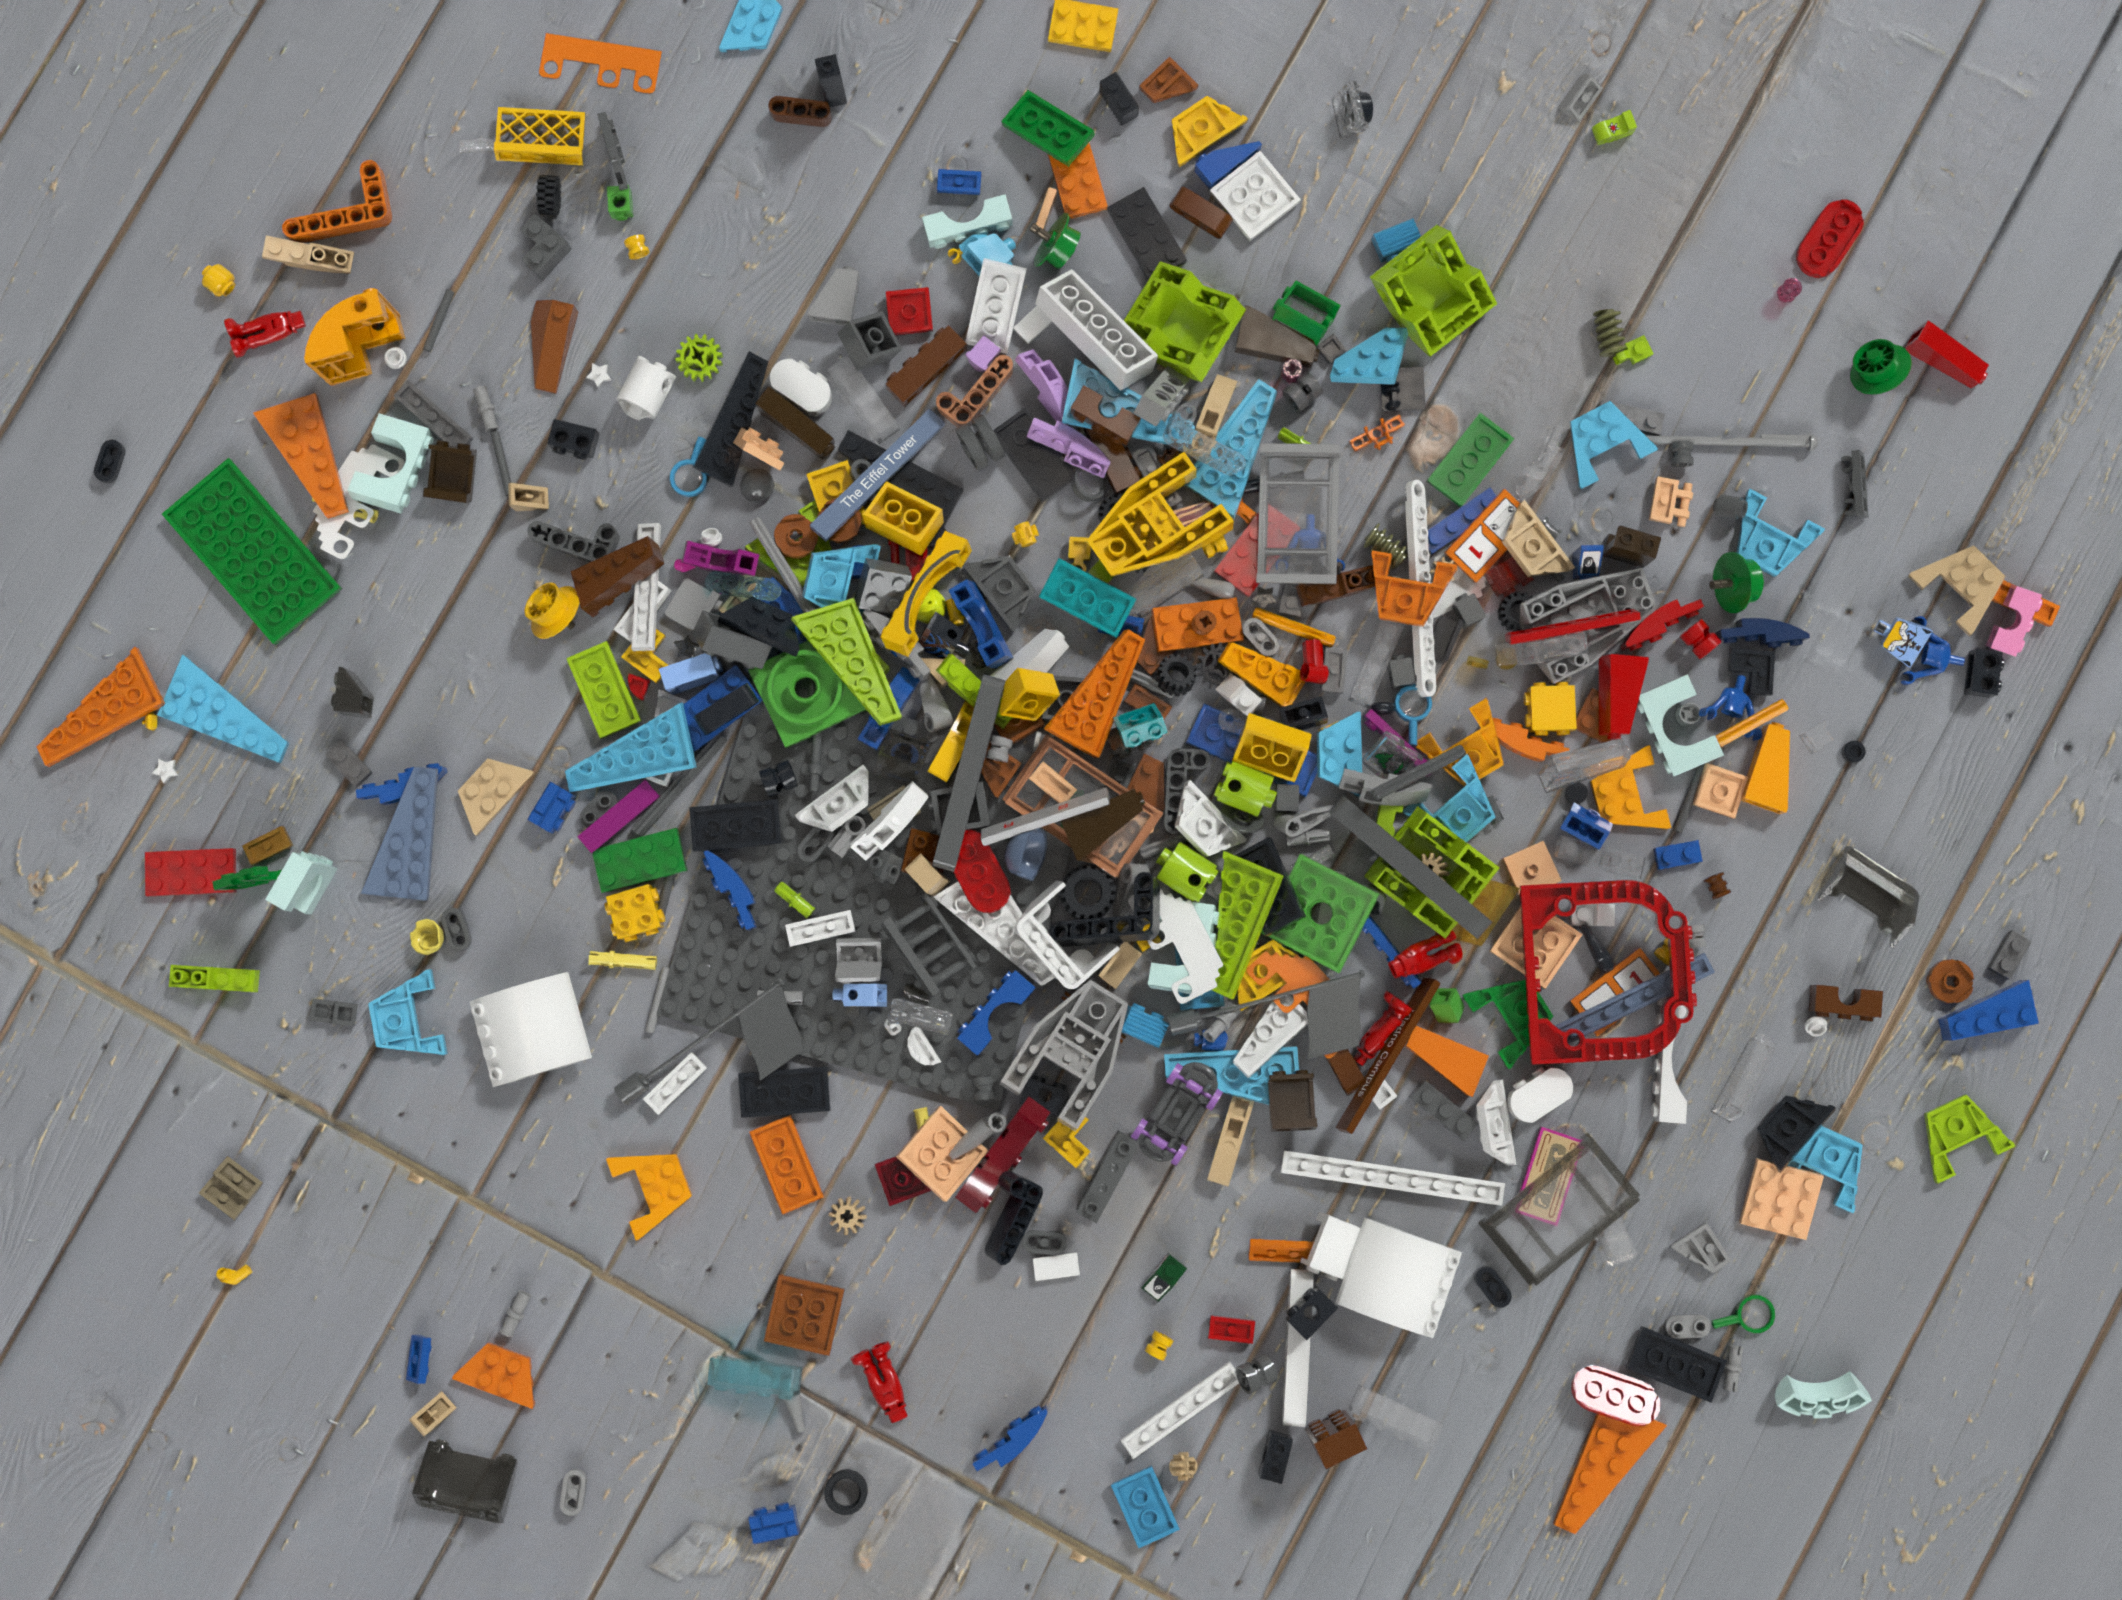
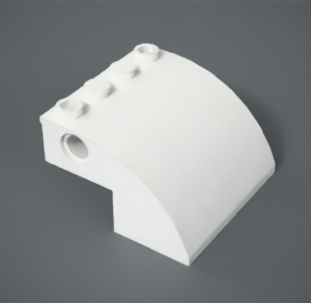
M568 972L527 982L469 1001L493 1087L512 1083L592 1058Z
M1364 1217L1335 1303L1382 1322L1433 1338L1462 1252Z

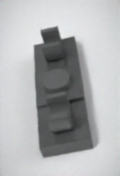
M1854 450L1851 451L1852 457H1841L1843 462L1850 461V466L1843 468L1842 472H1852V479H1849V488L1855 500L1851 498L1844 500L1845 504H1853V509L1845 511V514L1848 516L1856 514L1861 519L1869 518L1865 456L1862 451Z

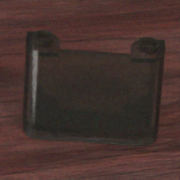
M444 1440L429 1441L412 1491L413 1498L416 1504L425 1508L493 1523H504L518 1461L509 1454H502L494 1460L453 1451L449 1443Z

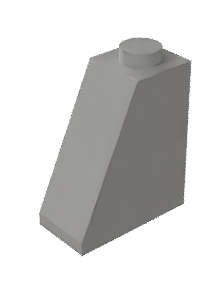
M850 266L837 268L808 310L809 321L845 326L849 321L853 320L860 281L859 271Z

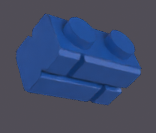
M549 782L527 820L554 834L555 830L558 832L565 822L563 817L566 812L570 813L574 808L576 796L560 786Z
M789 1502L775 1505L776 1509L767 1510L766 1507L754 1509L753 1514H750L748 1517L753 1544L799 1535L800 1527L795 1505L789 1506Z

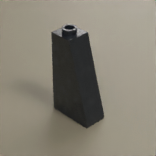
M836 54L816 58L815 64L825 102L829 107L847 104Z

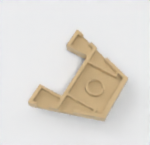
M1974 545L1915 570L1908 576L1921 590L1938 576H1941L1972 606L1955 622L1969 637L1975 631L2006 577Z

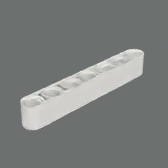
M1290 1269L1287 1311L1294 1304L1298 1306L1304 1300L1302 1296L1309 1288L1313 1289V1272ZM1308 1306L1305 1309V1317H1312V1306ZM1288 1322L1286 1327L1282 1426L1305 1427L1310 1338L1306 1340Z

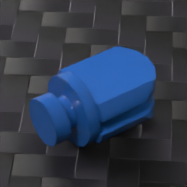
M1202 1030L1201 1035L1194 1033V1046L1201 1044L1202 1050L1224 1051L1226 1048L1228 1036L1225 1031L1213 1043L1212 1041H1207L1203 1036L1205 1030Z

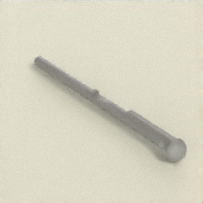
M1760 434L1761 438L1736 437L1730 439H1721L1722 436L1719 435L1716 437L1645 435L1653 444L1671 445L1673 442L1689 441L1693 442L1694 445L1807 447L1808 451H1813L1818 445L1817 438L1813 435Z

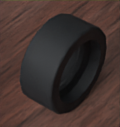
M850 1469L834 1473L827 1481L824 1490L825 1501L828 1507L840 1515H852L859 1511L865 1504L868 1494V1487L864 1477L857 1471ZM842 1479L853 1480L859 1487V1497L851 1505H841L833 1496L834 1485Z

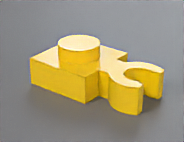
M1070 536L1068 560H1074L1072 565L1081 567L1086 572L1087 568L1083 561H1090L1091 547L1087 543L1088 538Z

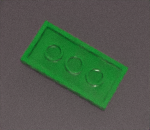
M1029 90L1024 93L1001 121L1005 128L1068 167L1095 136L1093 129Z
M1479 413L1426 482L1461 508L1515 438L1482 413Z
M678 828L601 847L592 853L601 893L688 871Z

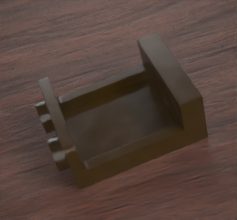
M436 440L435 443L429 444L428 449H431L428 487L424 488L423 497L461 503L472 502L477 450L470 449L471 445L457 443V447L450 446L448 441Z
M1619 526L1616 535H1607L1602 556L1644 568L1656 559L1661 537Z
M1297 1070L1295 1074H1286V1071H1274L1272 1075L1268 1076L1271 1132L1317 1129L1313 1088L1314 1073H1308V1070Z

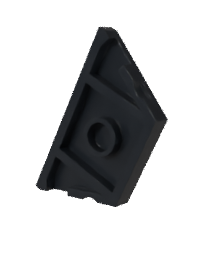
M750 597L720 614L717 621L722 625L796 657L800 650L795 625L791 621L793 615L754 597Z
M1787 1095L1757 1127V1131L1778 1172L1781 1173L1835 1112L1836 1107L1833 1105L1815 1104V1101L1799 1100L1796 1097Z

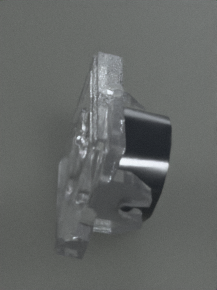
M1357 80L1349 81L1331 98L1340 139H1347L1351 134L1364 132L1366 128H1369V123L1372 120L1373 102L1371 96L1367 92H1361V86L1357 85Z

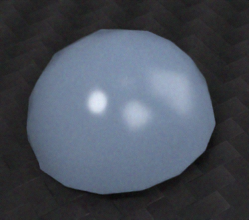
M1037 828L1011 837L1006 845L1004 856L1006 866L1011 873L1023 879L1034 881L1043 865L1047 850V834L1044 829Z

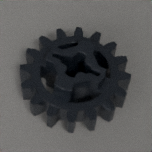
M1222 642L1219 643L1218 648L1210 644V651L1204 648L1203 654L1205 656L1199 655L1197 658L1201 661V663L1196 664V668L1201 669L1197 676L1204 677L1202 684L1210 683L1209 689H1212L1214 685L1218 687L1228 676L1227 667L1224 666L1223 673L1220 669L1214 668L1221 656L1220 653H1223L1225 650ZM1211 656L1212 664L1205 667L1206 660ZM1210 675L1219 677L1220 681L1212 679Z

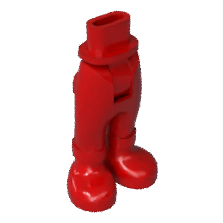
M301 310L293 313L291 311L270 313L252 321L244 322V324H238L232 318L224 320L225 328L232 339L230 344L236 358L243 357L250 348L256 349L260 346L282 340L292 333H297V329L306 327ZM265 330L264 332L259 333V334H257V335H252V336H248V338L240 339L241 337H243V336H245V335H251V334H254L255 332H259V331Z
M1452 930L1445 939L1435 931V935L1407 947L1399 955H1396L1394 960L1388 962L1393 977L1398 978L1400 976L1407 977L1420 974L1447 961L1451 964L1459 963L1463 957L1462 947L1459 943H1454L1445 949L1427 955L1433 949L1456 939L1455 932Z
M1387 990L1383 994V998L1389 1005L1388 1010H1385L1382 1017L1369 1028L1360 1040V1047L1357 1046L1356 1048L1358 1052L1353 1059L1362 1066H1364L1368 1059L1372 1060L1378 1051L1384 1047L1387 1038L1398 1026L1400 1027L1403 1019L1409 1016L1413 1010L1409 1005Z
M885 1341L871 1347V1351L874 1357H876L878 1366L883 1374L884 1381L881 1380L869 1349L855 1354L850 1359L853 1365H861L864 1368L863 1372L867 1377L874 1399L882 1408L884 1414L889 1416L891 1423H895L908 1417L904 1408L906 1403L904 1402V1393L900 1380L890 1358H888L891 1345L889 1341Z

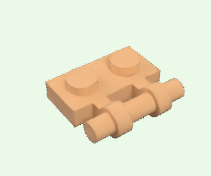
M1658 476L1655 480L1648 520L1671 524L1674 516L1678 518L1677 526L1685 527L1686 520L1689 519L1690 515L1688 508L1690 500L1693 498V492H1691L1693 484L1684 483L1683 490L1678 489L1679 480ZM1676 497L1681 499L1680 509L1675 508Z

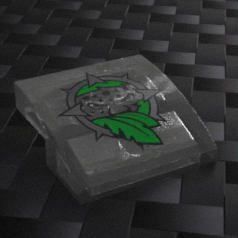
M1388 731L1384 732L1362 758V763L1375 775L1383 779H1387L1389 773L1401 775L1423 762V755L1406 747L1405 740Z

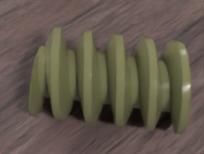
M1603 309L1593 313V316L1597 317L1594 320V324L1599 325L1595 329L1596 333L1600 334L1597 336V341L1602 342L1598 345V349L1602 350L1599 354L1600 357L1614 356L1626 348V345H1620L1619 343L1625 340V337L1618 336L1619 333L1624 331V328H1617V325L1622 323V320L1615 318L1621 314V311Z
M1377 523L1365 537L1364 548L1372 545L1370 553H1372V550L1391 553L1392 565L1390 569L1394 570L1408 556V553L1405 554L1407 546L1404 545L1398 548L1400 540L1398 539L1392 543L1393 534L1385 537L1387 529L1384 528L1378 531L1380 523Z

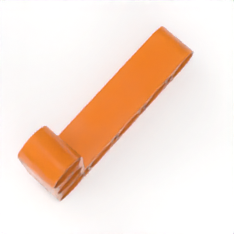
M366 160L360 165V176L366 203L287 219L282 225L283 233L291 241L306 243L389 225L392 221V212L383 170L373 160ZM371 170H376L374 175L368 176ZM380 190L377 196L372 197L374 191ZM379 211H384L381 217H376ZM358 215H363L360 221L355 222V218ZM341 219L339 225L333 226L336 220ZM320 223L317 230H312L315 224ZM294 228H299L296 234L291 235Z

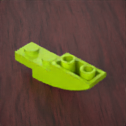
M948 654L936 671L948 682L949 687L972 707H975L981 681L953 654ZM1000 700L994 723L1004 729L1012 717L1000 715Z
M170 965L168 987L258 992L260 970Z

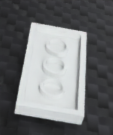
M984 258L965 341L967 344L975 346L985 336L1001 349V353H1008L1026 268Z

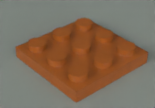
M779 1274L764 1341L830 1356L845 1288Z

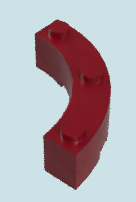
M1028 1097L978 1166L980 1168L977 1167L955 1198L975 1213L981 1207L986 1209L993 1199L990 1194L998 1185L1000 1175L1008 1171L1010 1167L1015 1169L1022 1159L1019 1156L1037 1131L1042 1133L1049 1123L1046 1121V1118L1051 1112L1031 1097Z

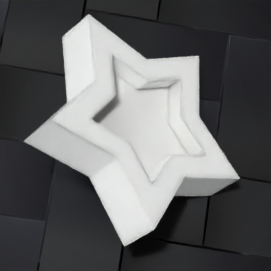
M592 363V372L586 377L587 379L595 381L598 388L603 382L612 381L607 374L608 364L599 367Z
M158 759V767L152 773L159 775L165 784L170 777L179 776L174 769L176 760L165 762Z

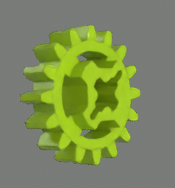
M695 334L693 340L687 336L688 342L686 344L680 342L682 350L676 349V353L680 357L675 358V360L680 364L678 366L680 372L684 371L686 378L691 375V379L694 382L697 377H700L702 382H704L705 376L713 379L711 373L718 374L719 371L716 367L723 366L722 361L719 360L723 358L722 352H718L721 349L720 345H714V338L708 341L706 334L702 336V339L699 338L698 334ZM690 349L689 356L686 357V354H687L688 350ZM696 351L702 357L704 364L697 359ZM713 358V362H712V364L709 366V362H710V360ZM697 368L701 369L702 371H695L693 369Z

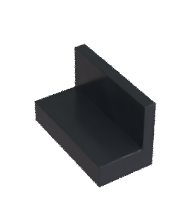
M1444 616L1439 617L1433 632L1435 662L1444 665L1448 661L1463 625V620L1460 619L1456 622Z

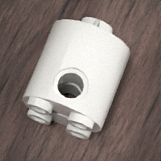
M637 356L616 399L626 415L639 421L646 417L656 419L676 378L674 374L666 371L667 367L663 364L655 362L653 365L642 356Z

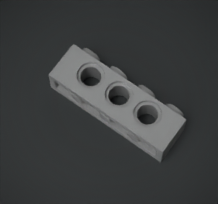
M1167 366L1143 394L1134 414L1155 426L1161 420L1165 422L1175 407L1187 395L1190 389L1187 387L1190 378Z

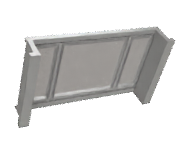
M1260 443L1256 583L1336 584L1340 444Z

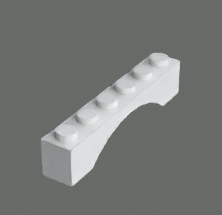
M1671 994L1657 1001V1005H1660V1014L1656 1016V1026L1662 1022V1005ZM1682 1005L1678 1006L1675 1010L1676 1016L1683 1018L1686 1015V1008ZM1673 1040L1665 1049L1657 1054V1059L1654 1060L1653 1068L1654 1072L1657 1073L1656 1081L1653 1082L1652 1092L1655 1094V1103L1652 1104L1651 1115L1654 1117V1121L1686 1124L1687 1100L1679 1090L1672 1069Z

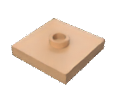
M1705 763L1692 805L1735 819L1748 777Z
M1544 841L1503 858V862L1519 897V886L1556 884L1562 881Z

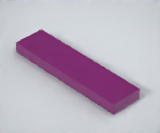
M646 780L642 781L580 833L577 838L590 853H593L654 802L659 795Z

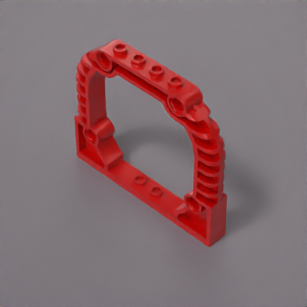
M1634 880L1519 886L1531 1064L1643 1059L1665 1049L1677 1036L1681 1024L1687 1023L1692 1019L1693 1007H1697L1696 993H1692V984H1695V971H1691L1690 962H1694L1693 948H1689V939H1692V927L1688 926L1686 916L1680 911H1674L1667 898L1657 889L1646 883ZM1562 899H1566L1570 903V909L1567 912H1562L1558 907ZM1606 903L1641 905L1655 914L1657 931L1661 936L1668 939L1671 996L1662 1005V1022L1648 1033L1636 1036L1585 1038L1584 1034L1578 1029L1569 1028L1563 1032L1547 1018H1538L1537 992H1541L1540 978L1536 979L1535 970H1539V958L1534 956L1533 930L1542 929L1556 914L1561 917L1572 915L1577 905ZM1672 916H1677L1680 919V926L1676 929L1672 928L1669 924ZM1682 1005L1686 1008V1015L1683 1018H1678L1675 1010L1678 1006ZM1572 1033L1577 1034L1579 1037V1042L1574 1046H1570L1567 1043V1037Z

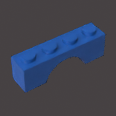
M966 579L949 589L948 591L955 605L966 617L977 637V648L986 666L996 669L1013 659L976 583Z
M1016 970L1013 973L1008 971L1001 980L1004 984L1000 989L994 988L986 997L989 1000L984 1007L979 1005L973 1012L972 1016L975 1018L970 1024L965 1022L957 1031L960 1034L957 1039L977 1056L993 1039L988 1028V1021L992 1011L997 1006L1007 1002L1022 1005L1036 988Z

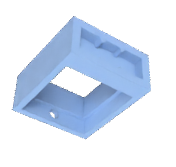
M704 653L660 668L659 672L665 690L675 695L715 681L721 676L720 673L723 672V668L717 656L714 657Z

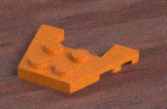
M1372 550L1379 619L1423 627L1457 571V565L1437 561L1433 583L1388 576L1392 554Z

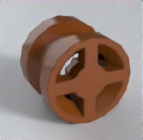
M1210 611L1199 612L1191 621V627L1198 635H1206L1216 626V617Z

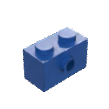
M1573 803L1560 829L1600 850L1611 831L1613 823L1600 817L1597 811L1593 809L1587 810Z

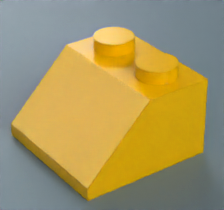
M1017 667L1005 681L999 710L1000 715L1036 721L1060 696L1053 674Z

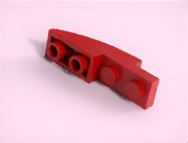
M1678 599L1655 610L1630 632L1621 645L1622 651L1629 648L1631 652L1643 647L1642 642L1649 640L1650 643L1662 639V634L1667 632L1666 626L1670 627L1679 623L1678 619L1683 616L1689 619L1699 615L1698 610L1704 607L1702 600L1699 599L1680 606Z

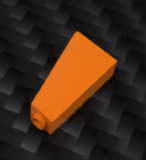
M1419 1026L1415 1027L1405 1044L1407 1049L1463 1094L1473 1097L1489 1055Z

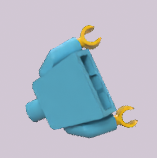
M994 233L990 235L973 234L963 241L958 249H950L948 256L951 257L953 254H957L952 263L958 264L963 258L980 277L984 258L1013 265L1011 262L1014 258L1012 250L1016 248V244L1012 238L1002 241Z

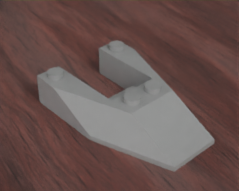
M1089 980L1035 1025L999 1084L1018 1096L1041 1058H1047L1080 1079V1082L1056 1119L1071 1130L1076 1131L1113 1072L1128 1003L1092 980Z

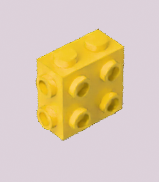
M1545 682L1533 683V686H1530L1527 692H1524V705H1527L1528 714H1525L1524 723L1525 727H1528V733H1535V736H1548V732H1557V736H1566L1577 729L1575 685H1568V682H1557L1555 686H1546Z
M647 884L606 896L605 910L607 915L612 917L613 923L610 924L613 936H617V939H624L625 943L638 939L637 935L646 933V936H651L659 933L658 929L664 928L665 915L662 909L658 910L657 901L660 898L657 889L653 888L652 885Z

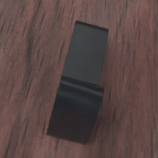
M1005 1171L999 1177V1187L1009 1193L1010 1196L985 1246V1254L1000 1265H1006L1012 1260L1043 1196V1189L1040 1185L1012 1171Z

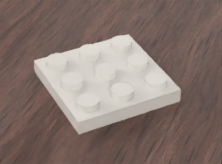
M1261 151L1257 152L1220 181L1209 192L1223 210L1232 217L1233 222L1249 241H1252L1301 201Z

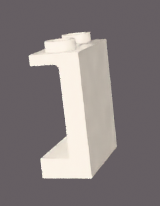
M1319 1211L1316 1220L1322 1222L1308 1259L1302 1258L1300 1262L1307 1265L1306 1270L1315 1274H1319V1271L1325 1273L1324 1277L1337 1282L1338 1278H1344L1361 1228Z

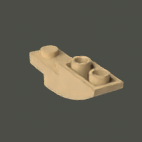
M267 235L262 253L263 259L282 262L286 266L351 274L354 257L353 251L315 243L305 244Z
M1217 374L1196 425L1191 448L1188 449L1189 453L1209 459L1238 381Z
M1232 1097L1207 1178L1208 1181L1229 1187L1254 1101L1247 1098Z

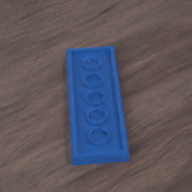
M1204 703L1186 744L1199 750H1204L1225 762L1232 763L1235 746L1245 721ZM1308 750L1295 783L1274 776L1272 783L1276 785H1299V795L1306 798L1317 774V754Z

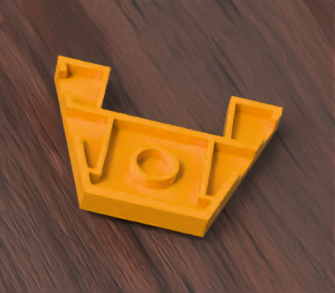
M1487 697L1469 708L1481 727L1480 729L1442 751L1431 732L1419 738L1415 747L1425 753L1428 758L1433 759L1458 745H1462L1466 754L1471 759L1479 780L1503 766L1504 761ZM1460 759L1442 767L1444 771L1460 784L1466 785L1462 778L1452 769V766Z
M1650 745L1643 747L1590 781L1597 812L1600 814V817L1613 823V825L1660 829L1671 828L1667 809L1644 814L1633 770L1655 764Z
M677 1154L606 1158L612 1177L635 1170L651 1212L629 1221L635 1240L641 1239L692 1197Z

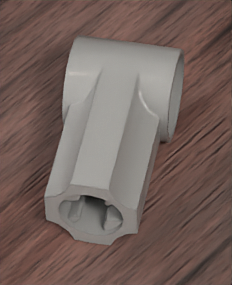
M859 816L851 817L845 822V825L829 843L828 847L843 858L851 849L850 843L867 828L865 821ZM853 821H860L862 824V828L858 832H852L850 829Z

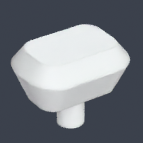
M890 1017L884 1022V1026L890 1035H896L901 1031V1026L894 1017Z

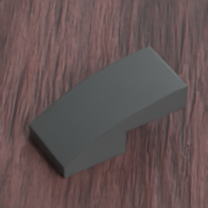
M313 998L309 1021L355 1026L358 1004Z

